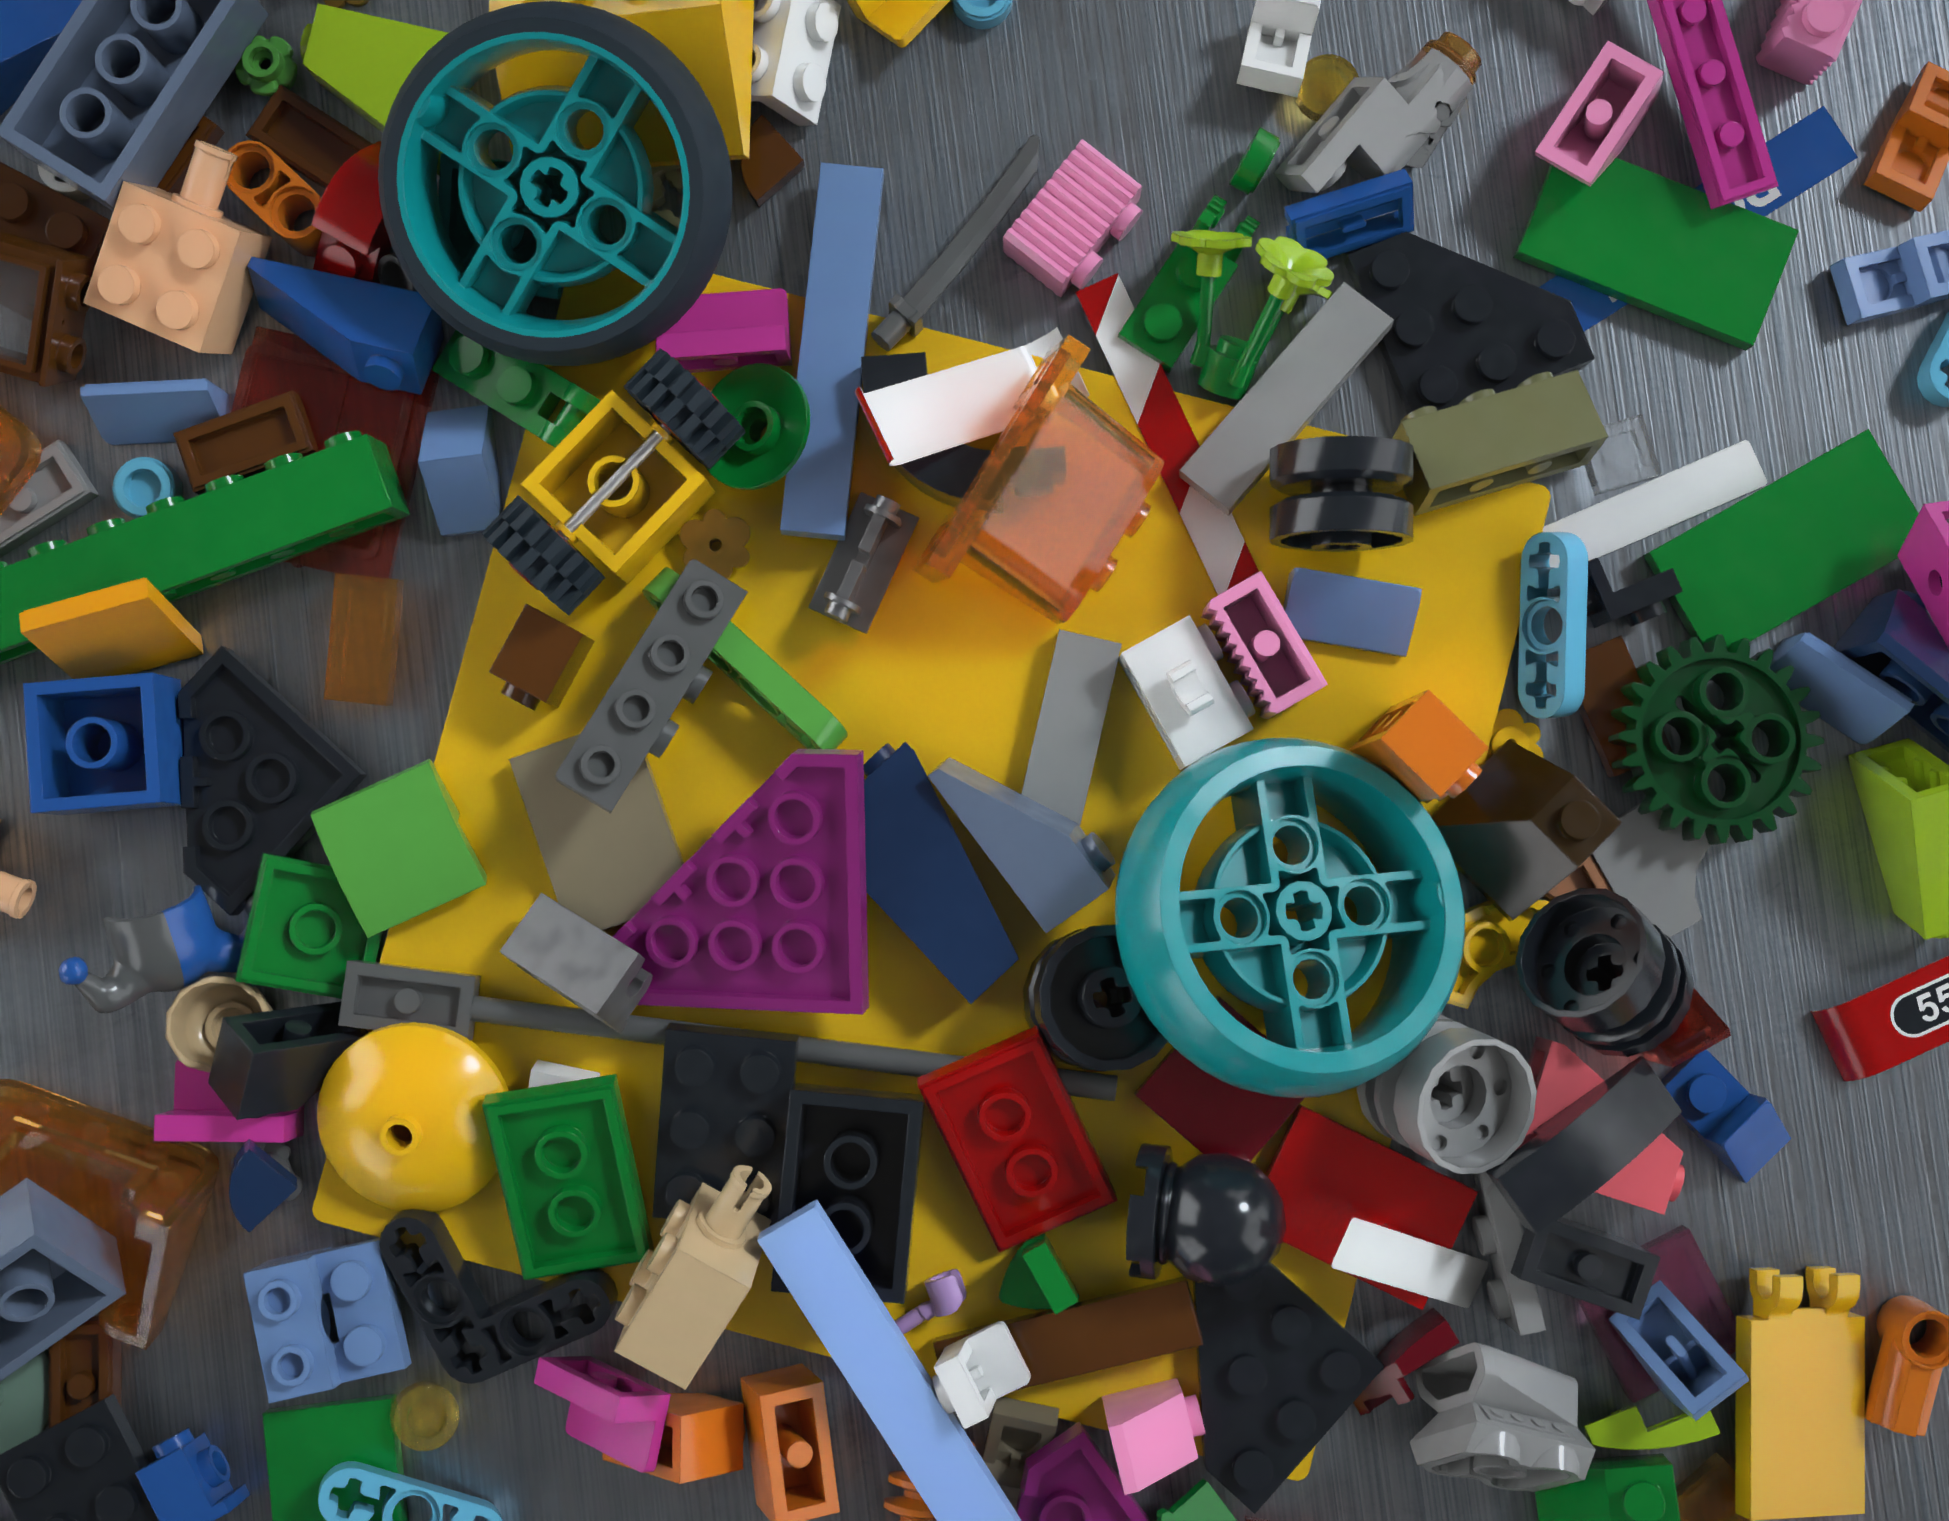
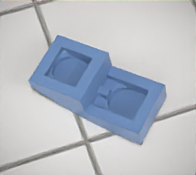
M1949 230L1913 237L1896 247L1846 257L1829 266L1847 326L1948 299Z

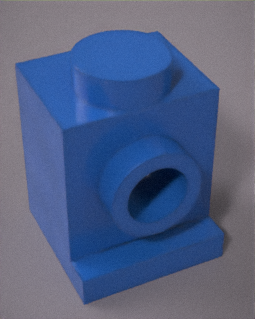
M189 1427L152 1447L156 1459L135 1473L159 1521H214L232 1511L251 1495L246 1484L233 1489L229 1481L230 1467L224 1453L216 1445H211L205 1432L194 1438Z

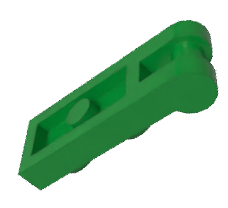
M455 330L432 368V371L555 448L601 401L543 364L530 363L502 355L483 347ZM561 399L566 402L554 423H551L548 419Z

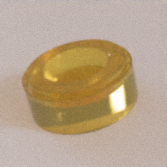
M1333 54L1319 55L1306 63L1298 98L1295 97L1300 111L1309 119L1317 122L1354 77H1359L1354 66L1346 59Z
M430 1381L417 1382L402 1390L396 1397L390 1413L391 1427L397 1438L407 1447L417 1451L434 1450L448 1442L454 1435L460 1418L459 1406L455 1397L443 1386Z

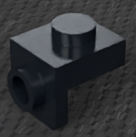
M1594 558L1588 561L1587 617L1590 618L1594 628L1626 616L1630 627L1666 613L1667 610L1662 600L1683 592L1673 568L1613 592L1599 559Z

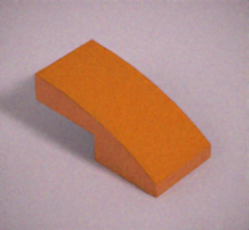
M1929 61L1920 71L1900 107L1864 183L1865 186L1918 212H1921L1933 200L1949 161V71Z

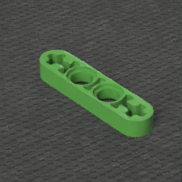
M665 567L642 590L648 602L657 611L680 577L671 568ZM731 621L728 623L707 658L807 749H836L848 737L847 731L838 719Z

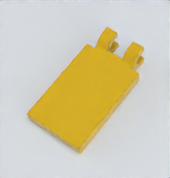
M1805 1266L1809 1307L1798 1308L1803 1297V1276L1796 1274L1780 1275V1270L1772 1267L1749 1268L1753 1315H1736V1363L1747 1374L1750 1381L1736 1390L1735 1513L1750 1521L1865 1514V1317L1849 1312L1859 1299V1274L1836 1273V1268L1831 1266Z

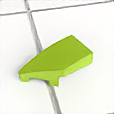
M1637 1406L1620 1408L1611 1412L1612 1415L1583 1426L1593 1446L1624 1450L1675 1447L1721 1434L1711 1411H1708L1697 1421L1684 1412L1646 1427Z

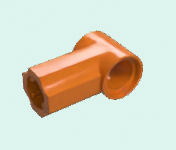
M1900 1295L1889 1299L1881 1307L1877 1315L1876 1328L1882 1342L1865 1404V1419L1871 1423L1888 1428L1893 1432L1912 1437L1925 1436L1942 1369L1949 1364V1316L1914 1296ZM1926 1319L1927 1326L1924 1336L1918 1342L1910 1344L1909 1337L1913 1326L1919 1321Z

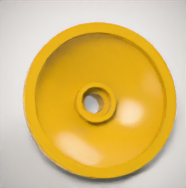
M417 1022L398 1023L381 1027L367 1033L351 1044L329 1069L323 1081L317 1104V1124L321 1144L328 1160L338 1175L347 1185L366 1199L396 1211L414 1209L435 1212L448 1209L465 1202L486 1186L498 1170L482 1104L487 1094L506 1092L508 1088L500 1071L488 1055L475 1043L450 1029ZM403 1125L407 1127L412 1134V1141L400 1140L395 1135L393 1126Z

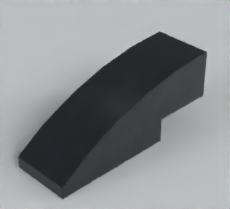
M1639 1056L1535 1129L1536 1137L1514 1151L1504 1163L1487 1170L1486 1173L1523 1226L1538 1235L1584 1201L1636 1158L1678 1117L1682 1110L1646 1059Z

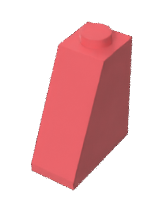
M1536 1036L1528 1062L1532 1069L1537 1090L1534 1119L1522 1144L1517 1149L1537 1136L1534 1132L1535 1129L1605 1081L1564 1044ZM1661 1133L1636 1158L1596 1190L1595 1193L1665 1215L1668 1202H1674L1677 1199L1684 1183L1685 1168L1680 1164L1684 1152Z

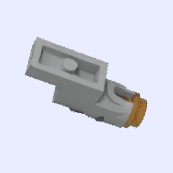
M1444 32L1438 40H1429L1418 54L1389 80L1385 77H1354L1273 174L1289 191L1318 193L1332 186L1343 175L1347 167L1346 162L1362 177L1372 179L1401 170L1404 166L1422 168L1433 153L1446 129L1452 125L1466 102L1467 94L1476 82L1475 73L1482 65L1478 53L1458 35Z

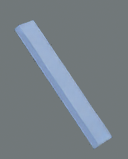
M817 1199L761 1231L757 1242L936 1521H1022L954 1413L948 1414L942 1407L935 1393L931 1377Z

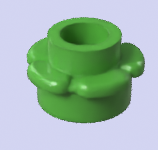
M261 35L255 36L252 42L245 48L241 59L235 66V73L239 81L243 85H249L254 94L272 97L278 90L279 85H283L290 90L296 81L297 64L292 58L294 51L280 37L272 36L270 39H266ZM270 60L271 66L266 70L261 69L262 61Z

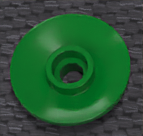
M765 363L742 366L722 378L712 389L711 393L736 418L746 433L710 470H707L719 482L739 490H757L780 480L800 458L810 430V407L802 386L787 371ZM767 425V430L764 436L760 439L761 432L763 428Z

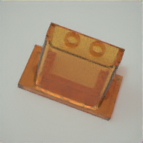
M1068 334L1045 354L1012 407L1016 410L955 510L944 517L912 569L930 582L937 583L950 578L958 564L962 563L1056 624H1063L1071 617L1090 588L1098 592L1104 586L1118 562L1116 558L1111 556L1112 551L1123 534L1131 538L1138 531L1151 509V505L1145 502L1144 499L1157 480L1163 468L1164 460L1071 384L1072 379L1091 350L1089 347Z

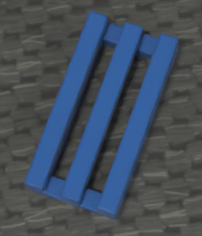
M1404 168L1284 206L1285 218L1289 223L1286 226V236L1301 244L1303 248L1314 250L1327 259L1381 242L1404 232L1414 231L1413 181Z

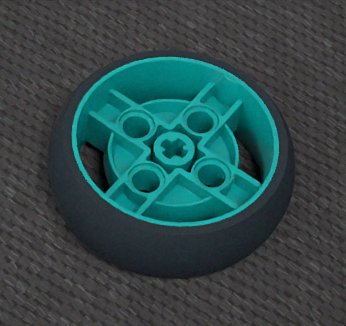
M538 1L511 5L480 15L445 35L413 67L400 87L385 124L379 153L378 182L384 224L392 248L414 288L442 319L464 336L502 355L530 363L551 366H580L601 363L622 357L652 342L675 325L697 301L710 281L726 243L733 198L732 172L722 128L710 101L684 63L663 43L632 22L605 10L587 5L560 1ZM559 50L589 56L572 87L559 85L532 87L508 96L495 106L470 90L480 78L493 68L515 57L531 52ZM649 100L654 103L666 122L680 160L683 201L678 228L652 211L654 189L651 165L642 141L634 130V126ZM592 111L601 119L604 134L596 147L587 149L580 143L576 127L579 119L585 113ZM498 132H504L510 138L513 145L512 159L502 169L498 168L491 161L488 152L490 140ZM440 151L460 164L458 189L461 208L470 231L480 244L468 267L464 265L454 249L441 216L437 190V167ZM562 173L564 176L561 179L560 185L568 192L566 199H552L550 202L548 198L551 195L552 189L544 183L547 175L560 176ZM610 205L617 207L623 213L626 220L624 236L616 243L608 241L599 229L600 215ZM521 225L528 227L533 232L537 243L535 255L528 262L521 260L512 248L511 239L513 233ZM618 268L645 286L641 292L620 307L589 318L553 320L526 313L541 285L552 287L583 285L598 280Z

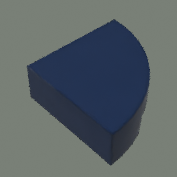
M248 1139L234 1158L229 1179V1199L238 1222L244 1229L251 1232L288 1198L298 1186L297 1177Z

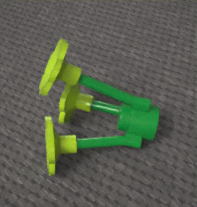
M1210 230L1174 231L1171 233V241L1179 243V245L1188 246L1198 253L1196 275L1201 276L1197 342L1190 359L1191 364L1202 368L1197 383L1202 388L1217 395L1241 400L1248 391L1260 357L1284 313L1290 315L1299 296L1315 295L1328 300L1333 292L1324 287L1331 285L1334 274L1326 267L1328 261L1324 256L1314 250L1303 248L1301 244L1293 239L1282 236L1277 237L1275 240L1260 238L1255 246L1256 252L1261 256L1258 263L1273 275L1267 287L1270 293L1267 303L1247 342L1232 336L1221 335L1217 345H1212L1210 343L1215 279L1222 274L1223 253L1234 248L1251 247L1252 237L1236 232H1215Z

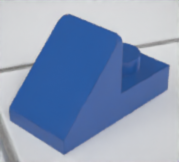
M1696 1045L1661 1080L1682 1110L1678 1117L1743 1183H1747L1791 1140L1772 1104L1764 1097L1750 1094L1705 1047Z

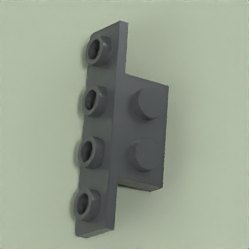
M690 560L555 774L556 781L611 813L648 752L660 758L680 725L669 718L682 698L693 704L713 673L712 670L703 666L748 592L698 560Z

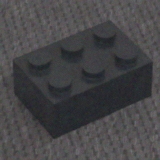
M796 1083L790 1089L777 1222L817 1199L882 1302L904 1304L908 1288L925 1100L922 1094ZM773 1267L771 1291L790 1293Z

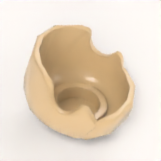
M204 977L180 990L166 1012L165 1038L178 1060L185 1066L210 1073L223 1017L273 1011L261 991L249 983L235 981L233 977Z

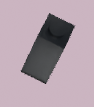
M342 1001L223 1017L208 1084L237 1120L261 1118L269 1114L298 1110L321 1089L323 1081L336 1059L356 1040L369 1033L363 1028L338 1025Z

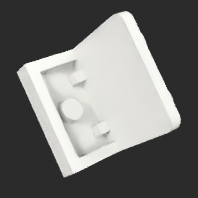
M754 0L751 102H762L797 126L817 125L822 98L826 91V78L834 39L838 31L840 4L834 0Z

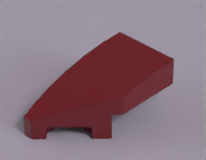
M1432 1308L1414 1320L1378 1353L1376 1357L1385 1367L1353 1402L1360 1415L1369 1414L1374 1408L1392 1397L1398 1405L1411 1402L1415 1396L1404 1377L1460 1343L1447 1320L1437 1310Z

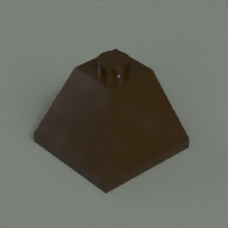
M1507 740L1480 766L1482 769L1480 775L1454 799L1449 797L1431 817L1450 849L1456 868L1509 921H1512L1574 872L1622 824V821L1574 774Z

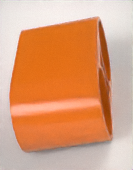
M247 140L238 142L229 148L228 151L238 157L233 164L226 184L228 188L294 250L304 256L316 257L322 231L312 225L301 231H294L293 228L295 220L301 213L308 210L316 211L321 196L263 143ZM270 168L269 177L266 182L260 187L250 189V180L253 175L261 169Z

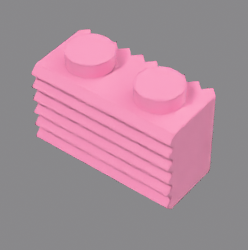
M1780 0L1781 6L1775 11L1776 17L1770 23L1771 28L1765 34L1766 40L1760 45L1762 50L1755 56L1758 65L1804 85H1812L1814 80H1817L1818 76H1821L1823 71L1827 70L1828 66L1831 67L1832 63L1836 62L1863 0Z
M1082 139L1076 148L1071 151L1068 158L1062 162L1059 169L1054 172L1051 179L1038 192L1036 197L1031 200L1028 207L1023 210L1020 217L1014 221L1012 227L1006 231L1003 236V252L1059 297H1062L1072 284L1081 290L1101 266L1103 258L1097 253L1107 240L1113 236L1118 241H1121L1140 218L1143 210L1137 206V203L1140 199L1142 185Z
M1262 571L1212 598L1203 609L1201 618L1210 620L1208 627L1210 630L1216 631V640L1223 642L1221 650L1229 653L1227 662L1236 664L1233 673L1242 675L1240 684L1249 686L1247 695L1255 697L1253 706L1261 708L1259 717L1270 719L1328 685Z

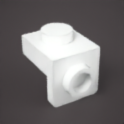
M1256 0L1236 84L1298 98L1321 0Z
M998 1321L946 1346L934 1366L937 1375L932 1377L935 1393L944 1410L948 1414L956 1412L963 1428L966 1429L989 1418L996 1399L1027 1385L1030 1381L1031 1373L1007 1325L1003 1321Z

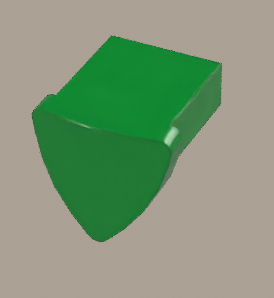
M1043 1233L1025 1241L1017 1250L1004 1275L999 1299L1002 1303L1020 1308L1035 1310L1052 1309L1056 1315L1079 1302V1293L1047 1235Z

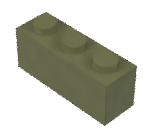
M1575 370L1553 377L1551 372L1539 373L1521 382L1517 388L1500 393H1495L1493 389L1480 390L1464 398L1459 405L1438 411L1435 406L1419 408L1402 418L1392 439L1402 440L1413 445V484L1403 490L1407 500L1413 504L1414 516L1587 465L1606 441L1608 435L1579 371Z

